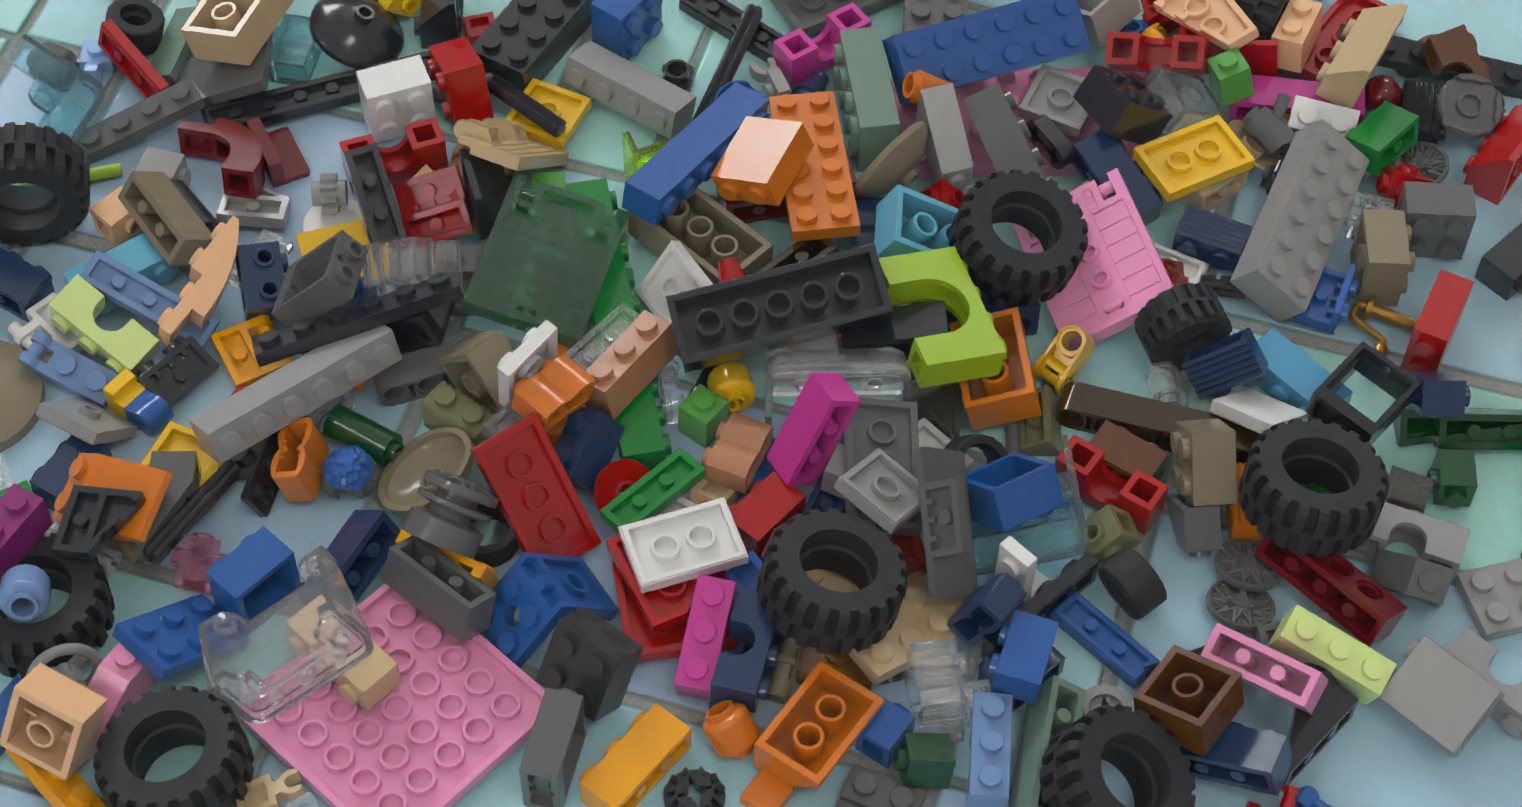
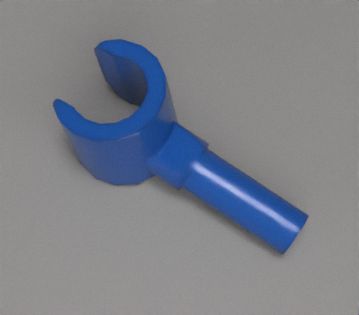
M1311 786L1301 787L1298 796H1296L1295 807L1333 806L1319 799V793Z

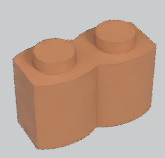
M734 412L730 415L727 422L722 420L716 432V443L713 448L708 446L702 457L701 465L706 471L705 480L745 494L770 449L773 438V426Z

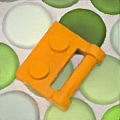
M268 315L254 317L210 335L212 344L236 389L241 386H249L293 361L289 357L259 367L254 355L251 337L259 336L263 332L274 329V324Z

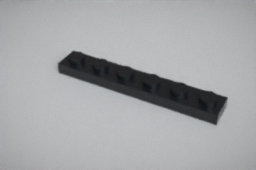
M1341 23L1337 31V40L1344 42L1346 38L1341 36L1346 24ZM1393 36L1377 65L1446 82L1457 76L1453 73H1443L1433 77L1420 50L1424 42ZM1479 55L1481 60L1489 66L1491 72L1490 79L1495 89L1502 95L1522 99V65Z
M455 271L449 273L439 272L414 285L404 284L397 287L393 292L381 296H368L358 304L346 308H333L323 316L314 319L304 318L296 321L290 327L278 331L268 330L263 332L258 338L252 339L254 355L259 367L459 300L464 298Z

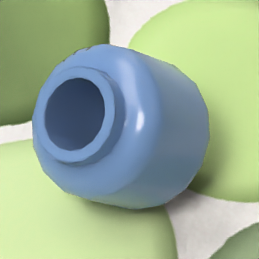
M29 564L16 565L8 569L0 582V609L6 616L18 621H32L41 617L48 609L50 602L51 583L49 576L44 570Z

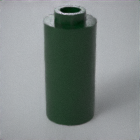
M342 404L335 406L330 411L323 426L324 436L345 447L360 446V448L365 450V453L372 456L377 464L386 467L389 462L393 463L395 461L394 455L404 449L402 444L403 438L400 434Z

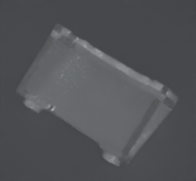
M322 545L305 555L299 562V575L306 584L248 622L236 613L221 612L198 625L208 691L216 698L225 700L235 713L250 723L258 724L272 720L365 660L373 651L371 632L334 556Z

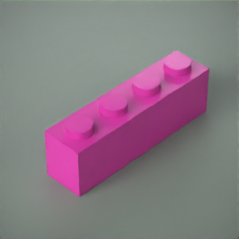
M1252 75L1254 95L1229 105L1228 123L1232 120L1243 121V118L1255 106L1260 110L1267 106L1272 111L1279 93L1287 94L1291 98L1285 112L1290 115L1295 95L1333 103L1315 94L1321 82ZM1365 87L1353 109L1360 111L1357 126L1365 117Z

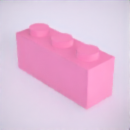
M1216 623L1200 655L1242 673L1243 682L1311 715L1329 681L1322 672L1219 623Z

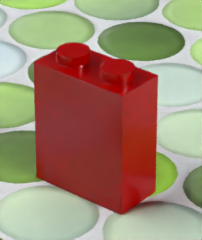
M1442 269L1440 270L1413 329L1400 366L1401 369L1438 371L1458 327L1474 281Z

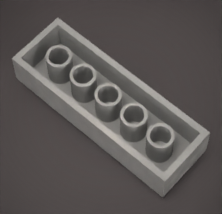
M1324 119L1295 133L1230 280L1235 287L1278 323L1307 310L1370 161Z

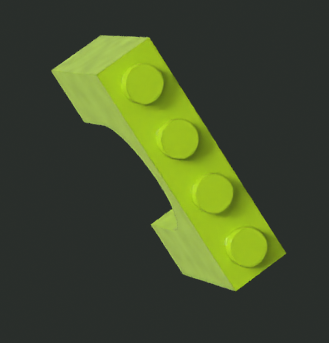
M955 246L879 258L892 306L915 302L944 301L945 309L950 311L961 325L959 329L952 332L914 338L907 362L919 388L999 375L1003 361L1007 357L1005 341L999 338L994 327L993 317L990 312L986 311L981 301L980 290L973 284L968 274V266L963 259L961 260Z

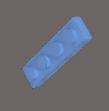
M96 250L80 274L84 280L102 293L105 298L158 328L157 321L168 307L174 309L181 301L178 295ZM211 315L202 329L192 321H189L176 338L183 341L191 334L204 348L210 339V335L214 333L219 325L220 319Z

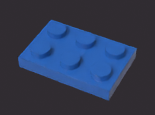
M203 593L117 623L112 634L119 643L161 682L247 649L251 639L247 633Z

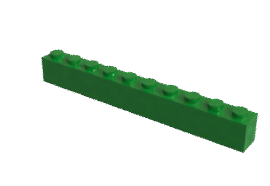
M606 178L566 183L568 209L599 356L641 314L639 297L631 293V289L635 288L632 268L626 269L625 262H629L627 243L620 242L619 236L624 235L621 216H614V211L618 210L615 190L609 191ZM656 377L614 420L625 427L617 445L620 459L635 460L646 466L650 471L665 460L666 456L672 454L669 434L662 435L661 427L666 425L663 406H656L655 398H659Z

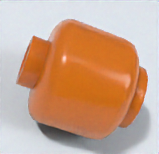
M724 700L712 706L705 714L706 719L703 723V733L714 752L722 758L734 757L736 760L751 754L754 750L753 745L759 738L760 732L748 708L742 703H733L731 700Z

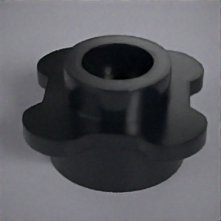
M674 59L662 66V72L664 73L662 79L684 90L692 87L690 75L694 73V69L687 62Z

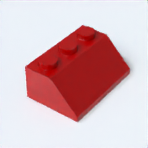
M1522 104L1514 106L1507 117L1501 115L1500 121L1493 128L1494 134L1492 137L1489 135L1484 137L1478 148L1479 154L1477 157L1471 155L1462 171L1467 174L1463 185H1473L1474 194L1496 205H1499L1522 173Z

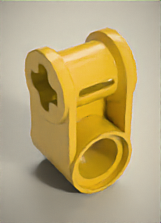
M1076 325L1063 327L1046 351L1035 362L1033 366L1034 377H1041L1054 386L1055 392L1061 395L1063 386L1068 382L1076 380L1078 373L1092 356L1095 348L1093 338ZM1081 336L1082 343L1080 347L1075 351H1069L1070 340L1073 337ZM1051 369L1057 371L1059 375L1057 376L1054 373H1052Z

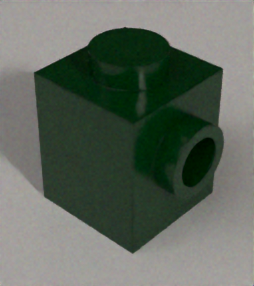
M1437 449L1426 476L1427 490H1432L1433 505H1447L1452 508L1470 507L1478 487L1474 451Z
M904 732L900 748H895L893 755L894 770L900 772L902 786L928 789L949 788L956 764L950 734Z

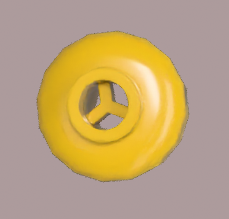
M738 362L723 363L715 367L708 375V389L729 402V414L743 412L755 401L756 389L751 373L745 365Z

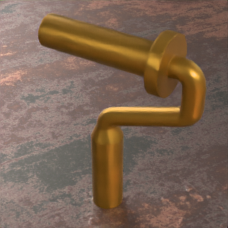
M1370 296L1367 303L1363 301L1355 302L1349 313L1350 321L1378 342L1374 348L1381 351L1385 357L1388 352L1386 338L1358 317L1360 310H1363L1361 318L1367 320L1368 316H1372L1413 332L1417 319L1374 303L1375 297Z

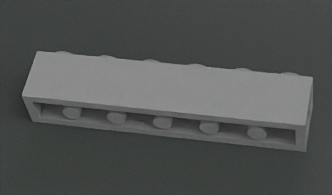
M382 325L315 348L189 419L200 449L221 464L402 360V356L393 330Z

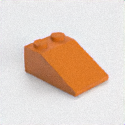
M79 453L69 468V478L64 490L55 500V511L51 519L58 524L61 523L73 485L142 491L146 498L145 504L111 540L144 543L173 474L165 470L98 453Z

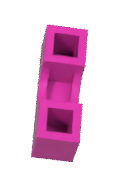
M851 2L827 14L826 26L816 38L811 40L799 28L775 40L773 57L788 85L793 87L808 78L813 71H825L837 65L834 61L833 45L839 44V30L871 27L872 21L854 2Z
M698 574L674 680L677 694L711 700V681L719 654L723 650L727 629L730 628V617L738 593L736 581Z

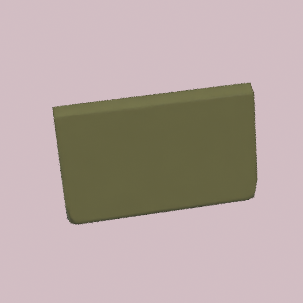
M1047 385L1037 389L1042 415L1018 421L1021 454L1028 456H1058L1062 451L1061 425L1055 418L1059 398Z

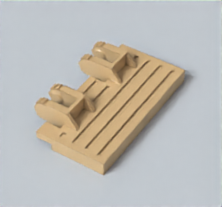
M501 117L486 118L483 121L460 119L453 126L456 138L458 137L457 142L471 147L469 154L515 171L563 166L567 163L569 152L527 138L523 125L502 119Z

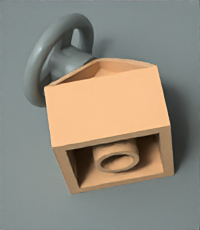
M80 643L60 644L39 654L30 664L26 676L14 686L0 737V745L67 781L91 756L107 704V698L88 687L96 669L103 661L100 654L94 648ZM74 655L68 662L61 663L56 667L46 666L48 662L60 656ZM89 660L92 664V670L84 681L80 667Z

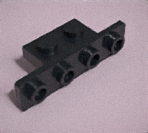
M279 431L230 459L233 464H238L240 467V477L236 481L247 479L240 496L241 500L261 518L269 515L279 490L270 471L273 457L279 450Z

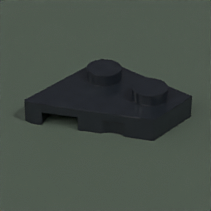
M73 485L51 548L55 557L92 561L145 504L146 498L143 492Z

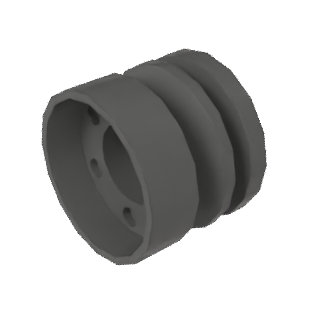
M427 470L423 479L437 485L438 488L435 492L419 487L417 493L431 502L428 509L420 506H411L402 529L433 545L474 559L484 535L472 528L470 524L472 520L490 522L492 516L478 510V505L480 503L496 508L499 499L490 495L483 486L449 472Z

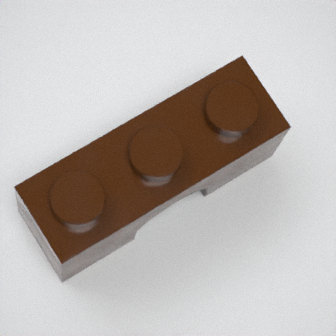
M1465 24L1429 37L1420 48L1433 77L1443 73H1453L1455 75L1473 73L1487 78L1492 83L1489 66L1481 60L1477 51L1476 39L1472 33H1468ZM1500 93V95H1501V97H1502V103H1503V111H1502V114H1503V113L1506 111L1505 108H1504V107H1505V101H1504V98H1503L1502 94Z

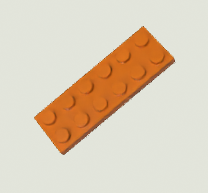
M834 91L768 96L771 119L802 122L814 144L784 196L792 242L860 236L861 225Z

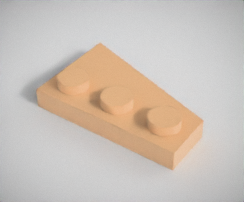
M1156 0L1153 2L1157 12L1200 36H1206L1210 42L1226 51L1236 47L1239 49L1259 37L1257 27L1234 0Z

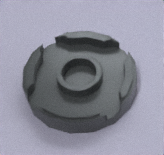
M1473 73L1459 74L1447 81L1439 90L1435 101L1436 116L1442 127L1452 135L1463 139H1477L1488 134L1500 121L1503 103L1499 91H1496L1491 85L1492 83L1485 77Z

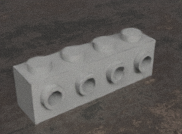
M590 40L567 56L563 83L576 89L578 92L586 94L601 102L604 106L618 111L631 120L650 128L668 139L673 138L691 123L697 96Z

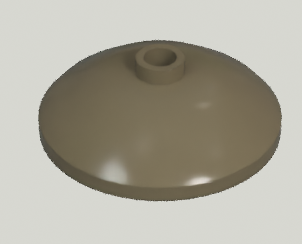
M920 120L908 127L874 159L853 187L856 198L882 196L889 193L898 184L907 187L916 179L919 173L915 169L925 154L929 135L928 125L924 121Z
M441 427L425 432L407 443L402 451H398L394 455L395 461L387 464L380 477L378 497L382 505L389 512L402 516L408 515L411 506L429 509L431 502L417 492L419 487L436 492L438 486L423 479L426 471L449 472L467 479L474 461L469 450L474 447L471 438L459 428Z

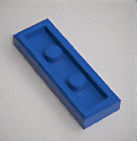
M1077 591L1051 612L1050 620L1059 622V628L1133 690L1146 679L1143 667L1160 661Z

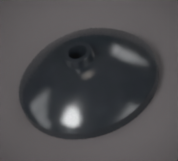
M319 0L311 12L309 27L314 41L325 54L345 66L357 69L397 59L403 49L404 33L401 24L392 12L386 11L377 0Z

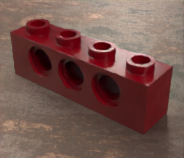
M1264 538L1254 554L1324 612L1329 613V616L1368 647L1388 637L1407 610L1404 604L1342 555L1334 556L1333 553H1329L1327 557H1315L1313 553H1307L1303 556L1295 554V550L1285 547V549L1276 546L1275 541L1271 538Z

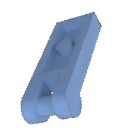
M36 330L30 339L33 343L27 352L22 351L17 361L27 369L105 409L108 404L102 388L118 374L53 340L47 334ZM44 351L53 354L47 364L39 360Z

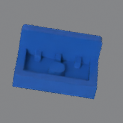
M1350 263L1347 274L1324 267L1307 310L1296 315L1293 322L1334 334L1338 322L1345 324L1351 306L1350 303L1345 302L1347 296L1354 298L1360 281L1359 278L1354 277L1357 264Z

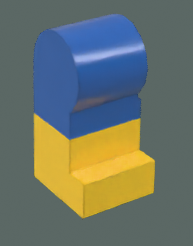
M126 368L102 388L108 408L119 417L137 425V430H141L148 436L156 434L174 418V413L166 401L137 382L136 376Z

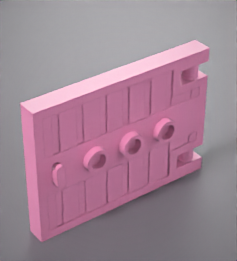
M1118 168L1107 172L1109 181L1099 186L1095 180H1092L1069 192L1073 196L1071 201L1074 204L1078 203L1084 213L1081 219H1085L1087 222L1088 233L1086 235L1088 237V246L1082 261L1067 286L1061 293H1056L1054 298L1046 301L1058 332L1067 325H1076L1086 331L1093 338L1095 344L1134 325L1135 319L1139 316V311L1147 305L1146 303L1150 299L1174 287ZM1113 193H1116V195H1114V196H1112V197H1110V198H1108V199H1106V200L1104 199L1105 197H1107V196H1109V195H1111V194H1113ZM1012 223L1024 252H1044L1037 237H1032V232ZM1081 336L1073 337L1070 340L1069 351H1075L1080 347L1082 343Z

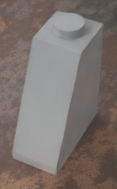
M948 83L920 90L915 123L922 120L928 125L929 135L925 156L935 183L945 179L952 186L961 190L967 185H971L974 165L953 84Z

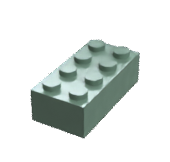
M878 26L839 30V44L833 45L834 61L837 66L832 67L833 84L840 87V90L837 91L839 110H845V115L842 117L844 134H850L851 139H848L849 158L855 159L858 172L865 171L874 159L900 135L899 115Z

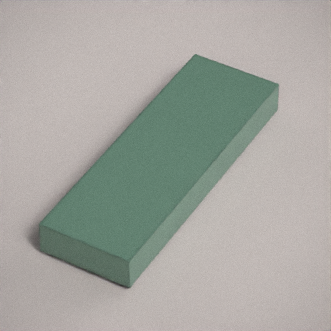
M197 6L177 8L150 62L167 83H176L191 51L181 32V28Z

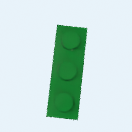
M680 447L600 510V518L619 535V526L660 514L706 477L705 468Z

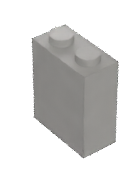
M1424 635L1421 641L1415 638L1406 648L1402 655L1406 660L1397 671L1394 669L1379 697L1453 754L1459 755L1506 694Z

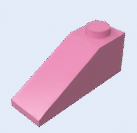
M119 642L99 664L88 684V687L100 693L108 700L92 754L86 760L87 762H90L95 752H98L96 744L101 733L106 734L108 732L106 725L113 716L118 717L122 713L121 708L131 701L134 704L141 700V695L149 692L159 680Z

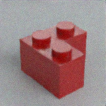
M466 36L428 46L430 59L426 60V66L430 78H435L438 91L444 94L445 101L441 102L440 105L445 121H451L454 126L457 120L460 119L483 121L486 118H494L483 62Z

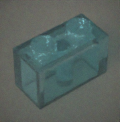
M284 14L280 25L274 29L269 74L270 82L293 85L311 80L322 50L316 44L310 32V17Z

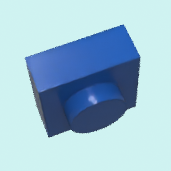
M752 550L748 553L747 564L733 567L724 575L728 580L736 581L738 590L742 588L759 592L757 580L763 561Z

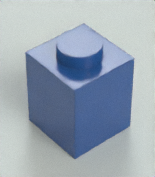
M882 697L884 704L856 739V750L888 769L893 762L895 748H900L904 732H913L915 716L911 715L910 711L902 704L892 703Z

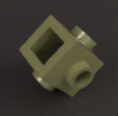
M1110 504L1090 514L1087 521L1076 528L1081 540L1080 547L1084 554L1090 552L1103 564L1125 547L1134 549L1143 542L1130 513Z

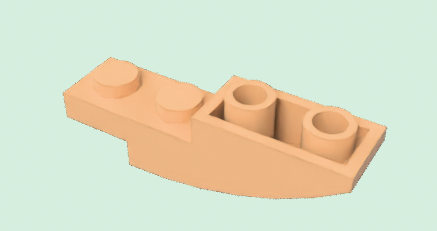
M234 215L227 224L220 222L210 235L212 242L205 250L200 247L193 254L188 262L191 265L189 279L192 281L188 282L179 294L178 298L181 301L174 309L168 307L158 319L159 330L157 338L167 346L178 336L189 321H192L202 329L221 300L230 278L238 244L239 219Z

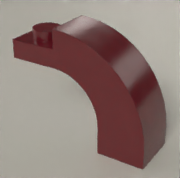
M218 118L214 125L181 121L177 127L181 154L223 162L221 172L224 194L257 200L265 184L262 146L258 137L249 128L228 119Z

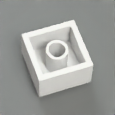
M420 55L356 71L363 117L369 133L373 136L374 142L378 143L404 136V125L436 117L431 81Z

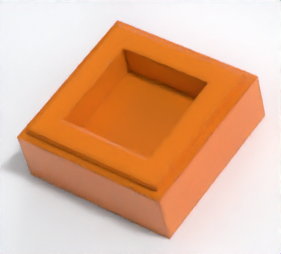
M762 768L740 795L739 803L745 807H784L794 795V788Z

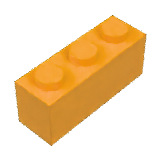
M655 702L647 712L642 711L635 717L630 730L622 738L618 737L611 742L604 758L596 766L592 764L584 771L580 778L581 801L588 807H636L692 747L691 728Z

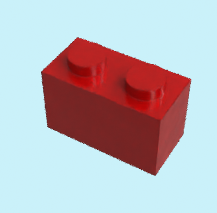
M773 471L764 480H758L751 487L749 494L740 503H733L729 510L747 554L753 550L760 557L774 528H778L779 525L786 523L787 519L799 513L802 514L806 505V495L794 486H787L782 478Z

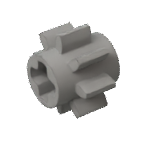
M337 172L321 173L319 175L320 181L311 182L313 207L322 206V214L340 212V205H348L347 180H338Z

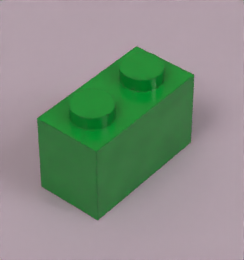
M1385 101L1375 111L1369 112L1358 126L1351 128L1346 134L1345 139L1370 160L1365 171L1378 177L1381 172L1385 171L1387 164L1392 165L1417 142L1419 116Z

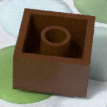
M1173 645L1133 696L1134 709L1150 714L1152 721L1159 720L1167 727L1165 731L1171 737L1176 736L1181 743V747L1205 757L1244 704L1242 673L1177 645Z

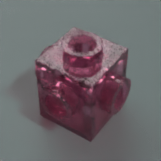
M202 532L183 535L181 546L176 545L174 547L170 567L176 568L175 588L212 594L206 571L210 569L217 559L227 555L220 553L221 540H216L214 536Z

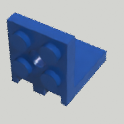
M523 552L492 590L496 593L491 623L490 627L483 632L498 650L521 669L556 627L559 619L585 606L602 619L611 621L619 612V609L582 557ZM518 607L520 610L519 623L516 625L513 616Z

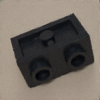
M190 334L182 342L178 338L173 340L162 351L165 355L156 363L153 360H149L136 372V375L138 376L137 382L153 394L160 396L172 408L215 372L219 364Z

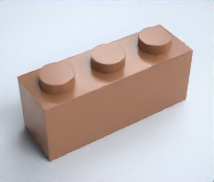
M644 310L586 370L596 380L593 395L585 403V407L599 410L615 420L679 353L672 323Z

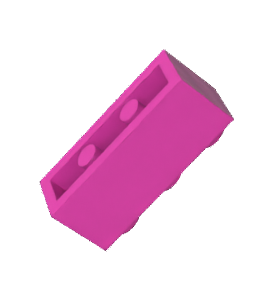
M838 373L810 374L766 456L787 486H815L861 403V400Z

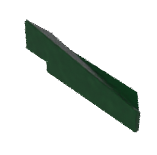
M1465 407V416L1461 417L1421 416L1406 408L1393 421L1398 446L1434 442V447L1438 449L1522 450V409Z

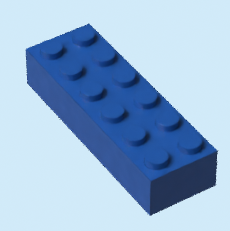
M1021 0L892 35L882 41L900 104L910 101L903 96L902 92L903 81L908 72L924 71L953 83L954 89L1091 50L1078 0Z

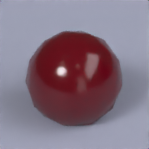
M1385 75L1370 78L1365 86V109L1368 112L1375 111L1385 101L1399 106L1402 93L1399 84L1392 77Z

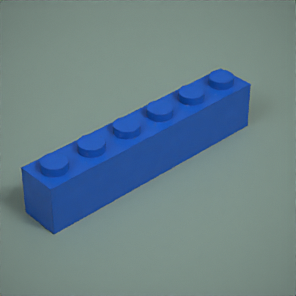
M735 82L625 181L622 208L655 226L666 216L670 217L675 212L677 206L685 198L689 199L703 181L707 182L710 180L712 172L746 116L769 119V114L767 113L769 98Z

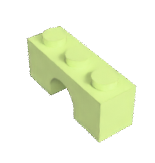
M78 274L48 304L50 315L52 316L50 318L51 322L64 333L72 332L79 338L77 342L85 351L91 355L98 353L106 360V367L117 374L126 368L137 376L136 372L145 363L152 360L160 351L159 339L133 318L117 331H106L98 327L95 320L106 307L105 296Z
M1298 604L1283 616L1267 645L1301 663H1313L1325 668L1336 677L1335 682L1359 699L1358 702L1365 706L1381 696L1397 665L1395 662Z

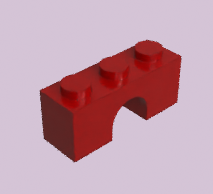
M1108 31L1105 64L1108 67L1114 66L1121 71L1208 76L1206 59L1210 58L1212 43L1206 36L1173 34V38H1152L1135 32Z
M436 117L404 125L405 136L401 142L388 148L378 147L389 182L415 176L426 164L434 171L448 167L446 143ZM372 134L339 141L343 168L352 192L354 190L343 159V152L375 143Z
M1074 434L1055 459L1054 465L1060 488L1099 510L1110 504L1128 511L1138 532L1145 535L1163 511L1169 486L1139 469H1136L1130 479L1116 476L1107 468L1104 462L1105 451Z

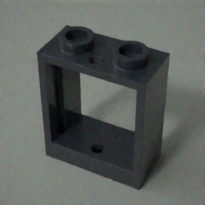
M1362 341L1313 392L1305 412L1314 419L1322 420L1324 424L1331 425L1333 422L1342 425L1341 429L1347 432L1354 431L1360 435L1362 442L1368 441L1372 445L1412 402L1421 382L1415 379L1410 372L1401 369L1386 358L1381 351L1372 348ZM1355 371L1396 399L1376 422H1373L1335 394Z

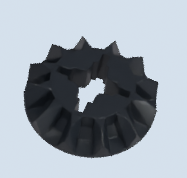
M702 766L699 769L691 770L685 767L677 775L672 774L668 784L664 787L663 801L665 807H698L692 797H685L688 795L689 785L695 787L697 792H703L700 794L699 807H724L725 786L719 781L716 773L711 774L705 771Z

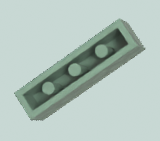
M1053 675L1041 684L1036 703H1028L1008 807H1049L1048 804L1043 803L1041 791L1045 789L1044 784H1040V769L1045 766L1042 764V757L1045 749L1050 747V741L1054 736L1082 717L1086 690Z

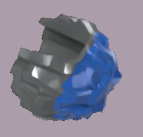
M360 446L340 447L329 454L328 458L323 461L324 465L320 473L323 476L322 486H324V489L331 498L334 497L339 500V490H343L346 494L357 492L359 499H365L366 496L373 492V488L378 480V466L372 456L365 453V450L360 448Z

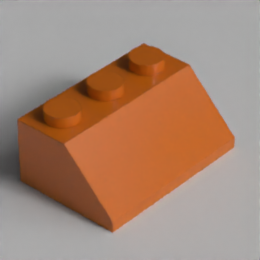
M820 661L754 743V767L759 770L765 769L791 787L819 788L883 706L884 699Z

